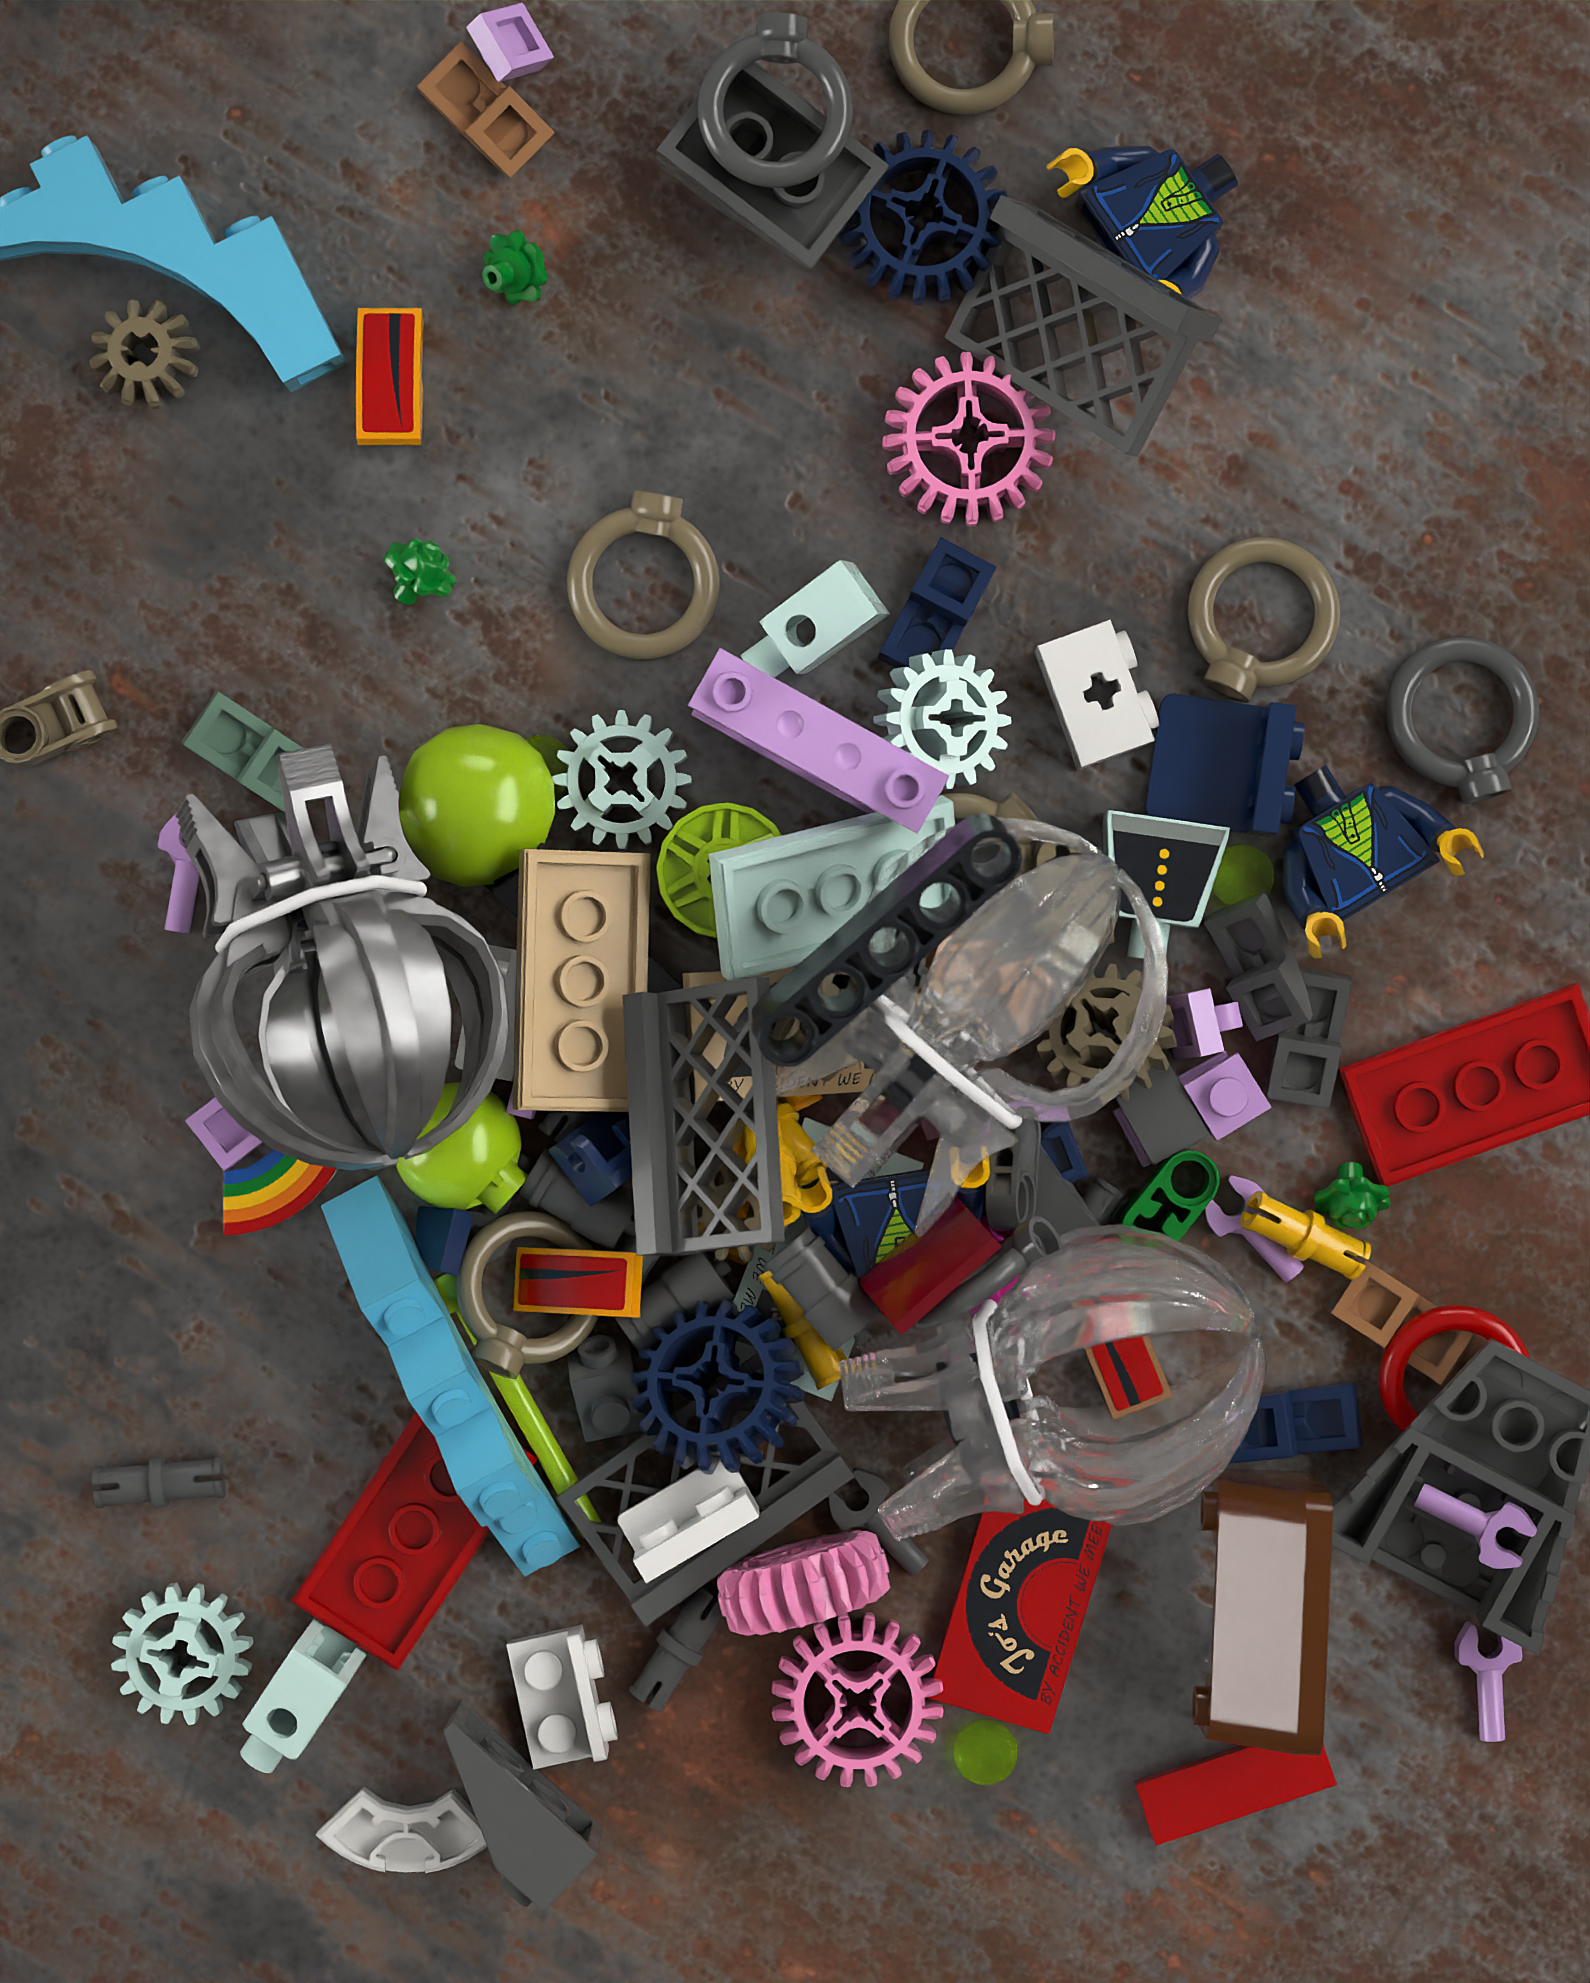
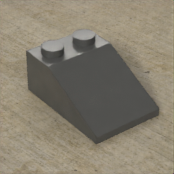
M755 62L747 65L734 77L724 99V120L732 139L746 153L764 161H786L804 154L821 136L827 119L821 112ZM698 95L658 147L657 165L709 205L809 270H812L888 170L889 165L849 135L844 148L835 161L826 170L809 181L781 188H769L750 184L728 172L710 153L699 127Z
M461 1700L453 1709L443 1733L495 1868L503 1875L499 1879V1883L519 1904L528 1907L533 1902L545 1913L595 1858L598 1853L603 1827L542 1771L533 1769L531 1761L464 1700Z

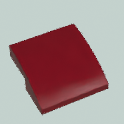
M954 1194L861 1276L858 1282L890 1323L903 1335L1002 1246Z

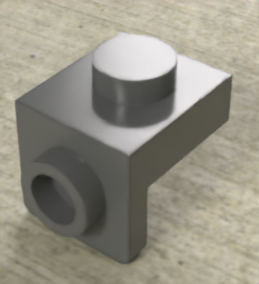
M625 1333L611 1336L596 1335L585 1339L576 1349L567 1354L570 1384L585 1443L641 1431L639 1423L646 1416V1413H640L632 1406L631 1399L640 1394V1388L632 1382L631 1374L635 1372L630 1339Z

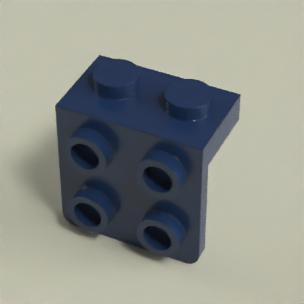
M1180 694L1165 696L1160 702L1158 713L1159 726L1156 727L1145 802L1147 816L1230 828L1229 831L1265 837L1278 834L1280 823L1290 824L1295 802V786L1286 785L1289 760H1299L1304 740L1305 724L1295 721L1297 706L1270 702L1262 707Z

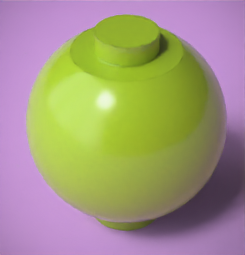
M461 1082L444 1083L442 1095L436 1109L417 1139L426 1135L446 1117ZM490 1091L469 1120L432 1150L407 1160L404 1157L398 1158L396 1167L402 1180L416 1196L435 1207L465 1210L484 1204L496 1214L529 1176L518 1166L521 1151V1134L514 1115L507 1113V1105Z

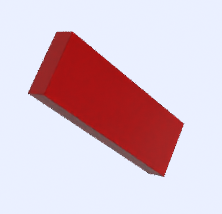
M1324 1744L1320 1756L1293 1755L1240 1745L1134 1781L1156 1846L1337 1785Z

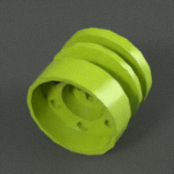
M729 802L701 806L679 819L662 842L656 867L660 894L673 916L698 935L718 939L712 885L708 881L711 877L709 854L782 836L776 825L753 808Z

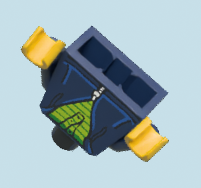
M1150 146L1105 147L1089 152H1083L1077 148H1069L1047 164L1046 168L1048 171L1053 168H1059L1069 178V182L1057 190L1062 198H1067L1082 186H1087L1079 192L1075 206L1104 248L1190 300L1204 289L1220 252L1219 242L1215 235L1223 225L1222 218L1212 203L1238 186L1234 172L1220 154H1215L1192 171H1189L1174 149L1159 153Z
M1324 765L1294 784L1313 817L1289 831L1291 842L1283 851V895L1301 928L1305 930L1309 954L1313 958L1318 959L1322 958L1318 938L1324 935L1334 936L1338 939L1340 947L1344 949L1346 947V937L1343 921L1440 862L1435 852L1441 853L1448 870L1455 876L1465 874L1462 865L1454 857L1457 852L1463 849H1470L1476 852L1479 858H1483L1484 854L1473 832L1468 829H1457L1430 804L1391 785L1378 788L1372 782L1345 796L1327 765Z
M953 1146L950 1150L951 1168L946 1165L829 1183L826 1171L823 1167L819 1166L816 1167L820 1179L814 1187L803 1189L797 1185L795 1177L793 1181L797 1197L801 1202L800 1210L807 1228L816 1237L820 1235L826 1242L824 1244L826 1249L848 1274L852 1273L859 1279L954 1194L980 1221L983 1211L984 1183L990 1175L989 1152L986 1146H981V1158L974 1163L968 1164L960 1161L959 1148Z

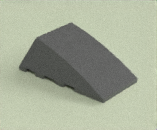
M1490 1338L1334 1505L1332 1546L1367 1565L1372 1559L1474 1613L1483 1627L1539 1656L1545 1635L1543 1628L1550 1603L1553 1604L1560 1579L1558 1572L1566 1542L1571 1538L1576 1519L1574 1512L1582 1484L1586 1482L1590 1467V1390ZM1426 1483L1485 1513L1502 1509L1506 1502H1511L1523 1508L1537 1528L1535 1536L1524 1535L1511 1527H1503L1496 1534L1499 1546L1503 1549L1511 1550L1522 1558L1521 1566L1496 1569L1479 1561L1481 1549L1475 1536L1414 1507L1423 1485Z

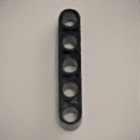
M983 813L971 815L962 820L766 992L754 1005L750 1016L751 1030L764 1057L774 1065L782 1067L798 1066L808 1060L1008 885L1020 870L1022 852L1018 842L1004 823L995 816ZM987 838L1001 840V848L995 859L983 864L971 861L973 849L980 841ZM936 883H945L951 886L949 897L940 906L926 908L920 905L922 893L929 886ZM890 927L900 930L899 941L890 950L876 952L869 949L871 938L876 932ZM841 972L850 976L848 986L840 994L825 996L818 992L820 983L828 975ZM792 1017L800 1021L798 1030L788 1039L776 1040L767 1036L769 1028L780 1018Z

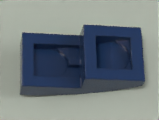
M940 537L877 659L894 668L909 667V657L928 653L931 657L932 652L946 649L953 652L997 566Z
M1355 1382L1272 1391L1221 1400L1229 1463L1292 1458L1296 1454L1356 1449L1364 1445Z

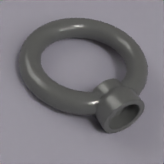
M767 12L757 15L756 34L742 38L725 49L711 64L699 91L698 122L702 137L710 153L732 175L757 186L769 188L790 187L818 176L839 156L847 142L852 127L853 100L847 78L836 60L824 48L807 39L809 20L800 15L782 12ZM761 59L772 63H799L818 79L826 96L827 119L821 136L808 151L791 160L771 162L749 155L735 143L725 124L723 112L724 99L730 83L743 68Z
M1466 636L1449 637L1422 647L1412 654L1399 668L1387 695L1386 723L1394 747L1402 759L1414 771L1435 783L1458 787L1462 804H1471L1497 797L1512 790L1507 773L1522 761L1532 746L1539 724V700L1529 673L1509 651L1481 638ZM1452 662H1472L1487 667L1503 680L1512 697L1514 718L1507 738L1496 751L1462 762H1455L1437 756L1421 742L1412 722V701L1421 681L1436 668Z
M1033 1216L1019 1224L1011 1236L998 1242L1002 1247L915 1323L914 1326L919 1330H932L971 1310L1002 1289L1017 1276L1026 1275L1031 1271L1042 1272L1060 1263L1063 1259L1064 1251L1061 1239L1054 1227L1040 1216Z

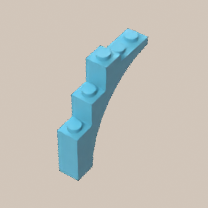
M66 136L44 147L41 151L43 157L30 163L41 187L34 191H31L29 187L19 188L0 198V261L45 253L100 255L144 265L187 284L229 313L259 344L290 392L347 365L280 228L272 216L260 221L258 216L242 219L224 231L226 239L216 243L189 188L180 176L168 180L167 176L150 179L133 190L132 193L135 198L124 202L98 148L88 136L79 140L75 136Z
M376 1175L322 1204V1211L359 1307L387 1345L408 1401L434 1435L457 1494L482 1528L486 1525L489 1527L524 1577L542 1567L553 1564L560 1557L581 1547L573 1527L534 1469L482 1378L436 1288L425 1262L421 1258L403 1212L379 1177Z

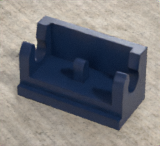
M600 1111L548 1150L590 1207L632 1177L629 1112Z

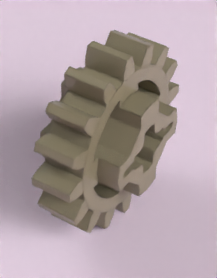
M1109 964L1105 977L1096 978L1094 972L1088 966L1083 968V983L1075 986L1066 978L1060 981L1065 994L1061 1000L1045 997L1043 1004L1052 1018L1036 1020L1035 1027L1040 1038L1045 1039L1037 1045V1050L1043 1062H1051L1047 1070L1055 1083L1067 1079L1066 1086L1071 1096L1078 1098L1089 1087L1096 1104H1103L1107 1091L1116 1089L1122 1101H1127L1130 1096L1128 1085L1137 1082L1140 1086L1149 1090L1153 1086L1147 1073L1151 1067L1167 1071L1170 1066L1166 1055L1161 1049L1176 1047L1177 1040L1172 1029L1167 1028L1175 1022V1018L1170 1005H1161L1164 1001V996L1157 984L1144 989L1145 981L1140 971L1135 969L1125 980H1122L1116 964ZM1075 1017V1028L1066 1035L1069 1024ZM1093 1022L1097 1023L1102 1030L1106 1029L1108 1033L1115 1034L1120 1045H1116L1110 1037L1106 1038L1100 1032L1097 1033ZM1146 1023H1147V1032H1146L1145 1027H1144V1024H1146ZM1146 1032L1144 1042L1140 1049L1137 1050V1038Z

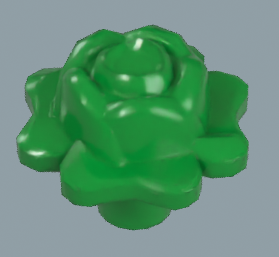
M515 230L508 236L499 233L491 236L489 240L491 250L484 252L483 255L486 267L483 270L482 277L485 285L496 293L504 292L506 300L513 306L523 300L529 302L540 300V286L547 283L548 275L544 267V254L539 246L534 242L529 243L526 241L523 232L520 230Z
M416 538L412 539L407 545L393 542L383 558L384 562L394 572L395 580L398 582L393 590V594L397 600L406 605H414L420 595L435 594L447 597L452 591L451 588L457 582L456 577L447 570L449 557L443 554L440 546L432 541H421Z
M1355 1162L1339 1165L1337 1168L1338 1180L1332 1181L1327 1188L1314 1193L1316 1212L1321 1215H1329L1333 1224L1340 1229L1348 1227L1355 1230L1367 1228L1372 1221L1376 1220L1377 1212L1388 1209L1391 1206L1389 1187L1373 1184L1367 1178H1363V1168L1359 1163Z

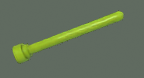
M440 1273L432 1278L449 1314L456 1312L475 1346L478 1341L467 1328L457 1303V1276ZM489 1371L554 1490L559 1495L576 1483L578 1478L520 1374L514 1380ZM586 1493L576 1500L591 1521L601 1522ZM575 1525V1527H576L578 1533H579L583 1538H585V1537L582 1535V1533L579 1531V1529L577 1528V1526Z

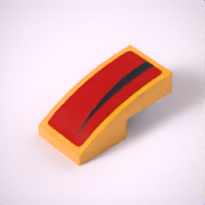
M358 308L356 346L357 445H421L424 391L421 377L424 328L422 308Z
M517 1247L513 1311L640 1318L643 1255H637V1253Z

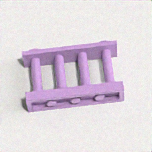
M719 648L688 704L689 707L694 709L691 717L861 812L865 814L879 812L916 834L919 833L950 777L722 648Z

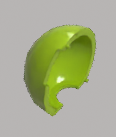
M481 724L447 728L424 742L411 756L404 771L400 787L398 807L404 837L413 854L435 878L462 887L495 884V880L519 868L520 849H537L541 843L545 844L555 815L554 781L541 753L519 734Z

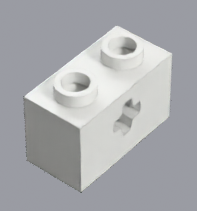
M1111 620L1037 646L1034 653L1077 770L1149 745L1154 741L1151 729L1159 726L1158 716L1148 691L1145 690L1137 693L1129 669L1137 666V659L1125 630L1115 633ZM1097 677L1102 686L1113 685L1115 694L1107 700L1108 709L1102 710L1098 701L1087 703L1084 693L1092 687L1091 678Z

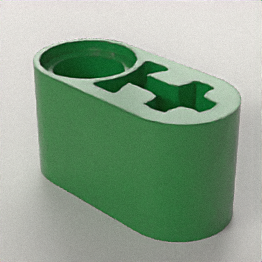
M1186 1148L1160 1161L1133 1194L1129 1202L1121 1209L1117 1217L1116 1232L1123 1246L1133 1254L1145 1259H1156L1168 1254L1216 1195L1220 1177L1215 1163L1205 1154ZM1193 1160L1202 1168L1204 1175L1203 1184L1196 1193L1190 1196H1180L1172 1188L1171 1174L1179 1163ZM1157 1189L1165 1199L1184 1208L1178 1217L1167 1209L1156 1222V1227L1162 1232L1157 1241L1154 1242L1148 1238L1142 1239L1139 1244L1134 1241L1139 1233L1137 1227L1133 1225L1135 1218L1138 1215H1142L1150 1219L1163 1205L1151 1199V1196Z

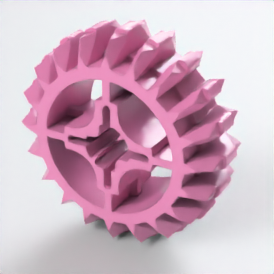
M962 352L959 359V372L957 373L951 372L949 362L944 356L935 359V372L938 379L934 382L921 368L915 370L912 379L920 390L919 395L908 388H898L895 398L902 406L908 409V412L888 410L885 422L891 427L903 431L900 434L884 436L882 447L889 451H903L902 456L896 457L887 463V470L890 475L900 474L909 470L911 476L899 486V493L903 497L911 495L919 487L926 492L919 501L917 507L919 512L926 514L931 509L935 499L945 503L940 518L942 523H951L955 513V506L965 507L966 525L974 527L978 522L979 506L985 505L992 522H998L1003 518V510L999 499L1004 497L1015 510H1020L1024 507L1025 499L1017 488L1018 484L1034 492L1040 489L1043 482L1038 475L1029 470V467L1032 466L1039 469L1050 468L1053 457L1046 452L1035 449V446L1053 443L1055 431L1049 428H1035V423L1041 422L1050 416L1051 409L1049 405L1040 404L1029 409L1026 403L1032 400L1035 395L1024 388L1017 392L1012 387L1015 382L1010 380L1011 374L1004 376L1003 379L994 376V356L987 357L984 360L982 372L972 371L973 358L971 353ZM957 391L956 417L947 425L932 427L931 431H916L920 417L934 401L946 394ZM977 391L986 393L1004 404L1013 415L1018 428H1008L1007 424H996L985 419L980 412ZM966 409L969 411L970 426L977 428L975 435L982 432L985 440H988L978 443L971 461V470L968 468V454L960 451L962 444L955 447L952 439H950L959 437L966 419ZM1006 448H1021L1019 460L1012 471L999 482L980 489L982 460L989 454L1005 452ZM918 451H930L931 455H943L950 458L957 466L961 489L947 485L932 475L921 460Z
M861 1530L842 1531L830 1535L824 1534L819 1537L804 1539L771 1550H765L757 1555L745 1557L743 1561L734 1563L717 1576L719 1589L717 1598L722 1616H726L730 1631L746 1636L753 1634L764 1635L776 1631L780 1633L787 1629L802 1628L816 1622H824L836 1616L846 1615L847 1612L864 1608L866 1604L876 1602L890 1589L887 1574L889 1567L884 1549L880 1548L876 1534Z
M866 1612L862 1618V1631H851L850 1617L846 1613V1615L838 1616L840 1633L833 1636L830 1635L828 1627L824 1622L814 1623V1632L820 1642L815 1647L801 1635H798L793 1640V1646L804 1659L800 1662L792 1657H781L779 1668L794 1679L773 1681L772 1693L781 1698L791 1699V1701L773 1707L772 1716L775 1721L794 1720V1723L785 1727L780 1732V1740L783 1745L804 1740V1743L795 1754V1761L801 1766L808 1763L816 1754L820 1756L815 1771L817 1778L825 1780L829 1776L833 1765L841 1767V1786L850 1787L853 1781V1769H864L865 1782L868 1787L877 1785L876 1766L885 1764L888 1774L893 1779L902 1775L900 1764L896 1758L900 1753L914 1764L921 1761L922 1754L919 1748L912 1742L913 1738L926 1743H933L935 1741L936 1731L930 1725L922 1722V1719L935 1720L942 1718L943 1706L935 1701L924 1700V1698L942 1692L943 1684L941 1679H933V1677L921 1679V1676L930 1672L936 1664L931 1654L922 1655L913 1660L910 1658L920 1645V1638L916 1634L907 1636L897 1645L894 1643L900 1628L897 1621L889 1620L882 1634L878 1635L874 1633L875 1615ZM855 1650L869 1651L884 1657L879 1663L875 1661L867 1669L858 1672L849 1671L838 1662L834 1663L830 1659L837 1654ZM901 1670L910 1686L911 1698L907 1715L899 1726L891 1719L890 1712L883 1706L881 1699L885 1691L891 1686L890 1680ZM814 1672L824 1680L825 1687L834 1697L831 1707L824 1713L825 1719L816 1728L811 1723L804 1706L805 1690ZM842 1685L856 1693L862 1692L865 1688L870 1689L873 1687V1692L868 1694L869 1705L873 1706V1714L868 1709L865 1711L858 1705L852 1707L850 1711L846 1709L842 1713V1707L847 1705L846 1694L842 1693ZM858 1727L867 1729L878 1738L881 1736L884 1741L878 1744L861 1748L846 1747L832 1742L835 1736L840 1738L848 1730Z

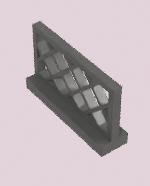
M1001 195L990 219L1000 225L996 236L1002 241V244L994 248L989 247L985 256L989 259L991 265L985 272L978 269L973 279L974 286L966 293L944 338L966 352H970L972 356L983 363L987 357L994 356V370L1004 376L1011 374V381L1125 454L1138 457L1198 340L1211 343L1223 319L1040 208ZM1015 245L1025 252L1029 278L1007 286L1003 267ZM1043 263L1051 267V269L1044 271ZM1067 277L1071 281L1075 306L1052 315L1047 284ZM1032 291L1037 321L1015 329L1009 299ZM1088 291L1098 297L1090 300ZM995 306L1000 335L980 342L972 337L970 333L981 311ZM1114 306L1117 308L1122 335L1098 344L1093 313ZM1078 319L1083 350L1060 358L1055 328ZM1135 320L1145 326L1137 329ZM1040 334L1045 364L1026 371L1022 368L1017 342ZM1161 335L1171 341L1172 345L1160 368L1145 373L1139 342ZM1124 348L1130 379L1106 387L1101 357ZM999 349H1003L1004 356H1002L996 351ZM1086 363L1092 393L1071 400L1067 396L1063 371ZM1048 377L1049 385L1041 381V379ZM1133 392L1136 414L1126 433H1123L1114 427L1109 400ZM1094 406L1096 415L1087 409Z
M754 976L661 993L637 992L622 995L637 1255L684 1256L700 1254L701 1251L785 1242L774 1064L767 1060L761 1052L751 1030L750 1016L754 1005L770 990L769 977ZM747 994L749 1019L741 1032L738 1033L725 1019V1016L737 997ZM710 1000H715L713 1005L709 1002ZM687 1004H692L704 1017L690 1041L687 1039L685 1007ZM771 1026L767 1036L773 1039ZM716 1031L731 1046L717 1070L702 1055ZM743 1060L752 1069V1086L744 1099L729 1084V1081ZM693 1068L708 1083L694 1106L691 1104L689 1077ZM719 1097L735 1112L721 1135L706 1120ZM746 1126L756 1136V1152L748 1165L732 1149ZM696 1133L711 1148L698 1171L694 1165L693 1138ZM723 1162L739 1178L725 1201L709 1185ZM750 1192L759 1200L760 1230H750L736 1215ZM700 1198L715 1214L701 1237L698 1235L697 1203ZM727 1228L731 1231V1233L724 1234Z
M757 1352L739 1365V1372L751 1375L761 1367L763 1368L759 1353ZM722 1377L717 1381L718 1384L714 1383L705 1391L713 1398L719 1396L717 1389L724 1392L728 1384L732 1385L725 1377ZM690 1400L675 1411L676 1417L684 1429L687 1428L688 1420L696 1415V1401ZM804 1401L788 1403L798 1416L797 1425L795 1426L806 1428L820 1449L800 1463L773 1459L775 1447L769 1442L766 1458H763L762 1463L754 1464L745 1454H740L742 1464L764 1467L761 1490L753 1496L759 1505V1517L648 1583L644 1581L642 1576L634 1581L619 1560L622 1537L625 1536L620 1525L591 1521L576 1500L596 1485L621 1489L623 1494L620 1515L627 1510L630 1491L653 1495L665 1488L632 1482L635 1458L648 1448L655 1449L654 1443L657 1435H641L568 1489L557 1495L556 1499L628 1597L632 1609L645 1627L855 1477L853 1467L840 1449L832 1442ZM742 1408L734 1416L747 1418L753 1410ZM734 1416L730 1425V1429L733 1427ZM778 1424V1426H777L776 1429H775V1431H776L777 1433H778L779 1424ZM675 1462L673 1463L670 1484L677 1481L680 1466ZM627 1464L625 1480L607 1478ZM772 1468L788 1471L769 1485ZM599 1532L616 1534L613 1551Z

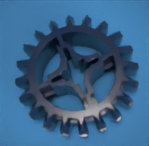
M923 130L920 148H911L910 138L906 132L898 133L896 136V149L898 153L892 155L887 146L882 142H878L873 146V153L886 162L889 168L847 222L857 226L848 228L839 234L841 246H862L849 258V265L853 270L860 269L870 262L875 265L866 278L867 286L873 289L881 283L885 276L892 279L889 287L888 298L893 301H897L901 296L903 284L913 286V304L918 306L924 304L926 287H935L936 297L940 303H946L950 300L948 281L952 279L964 293L973 288L974 283L967 269L970 268L976 273L978 269L985 272L991 265L989 259L981 251L987 253L989 247H997L1002 244V241L996 235L988 232L998 231L1000 227L998 223L990 219L993 212L990 210L995 208L1001 195L1007 197L1005 189L997 188L987 191L984 189L997 177V170L994 166L985 167L977 173L972 170L980 158V150L972 147L967 150L962 159L954 155L957 149L958 137L952 134L946 138L943 150L932 148L934 140L932 130ZM919 170L930 171L922 187L916 191L905 193L892 189L890 194L880 191L889 181L901 174ZM948 178L955 181L969 197L975 213L976 227L962 222V215L956 214L945 204L943 194ZM935 192L932 202V209H934L932 220L940 219V223L928 222L924 231L920 230L916 243L911 244L914 234V227L912 226L914 216L906 217L905 214L907 212L918 214L922 205L926 206L930 193ZM870 209L885 214L884 220L896 225L901 231L903 241L897 258L889 254L877 240L871 226ZM939 242L953 246L955 242L967 245L958 255L944 263L933 266H916L921 253L930 244Z
M723 1299L715 1315L706 1301H698L695 1309L696 1319L690 1321L682 1311H674L673 1321L677 1328L669 1334L663 1327H653L655 1338L661 1342L656 1351L649 1347L639 1349V1357L649 1364L650 1367L649 1370H639L631 1374L632 1382L646 1390L631 1399L632 1406L640 1413H647L639 1423V1427L647 1436L657 1435L654 1448L663 1456L674 1452V1462L680 1467L687 1469L697 1460L699 1470L704 1474L711 1475L716 1470L721 1459L724 1468L728 1472L738 1473L741 1465L740 1454L745 1453L754 1464L762 1463L763 1453L759 1448L762 1442L766 1440L775 1448L783 1447L784 1441L775 1431L778 1424L782 1423L786 1426L797 1425V1416L785 1407L787 1403H798L805 1400L804 1391L800 1387L790 1384V1382L804 1375V1368L798 1361L788 1360L796 1351L794 1342L789 1337L778 1338L782 1327L773 1318L761 1322V1312L756 1307L747 1305L738 1314L737 1306L731 1300ZM736 1341L746 1343L757 1349L763 1364L764 1381L754 1380L748 1373L739 1372L740 1358L735 1354ZM705 1346L703 1356L697 1363L690 1367H682L693 1353ZM724 1376L732 1385L728 1384L724 1392L717 1389L719 1396L713 1398L704 1389H708L712 1382L718 1384L716 1378ZM673 1393L682 1394L688 1400L696 1401L695 1416L701 1420L699 1433L682 1428L674 1411ZM755 1406L747 1418L730 1429L733 1416L744 1407Z

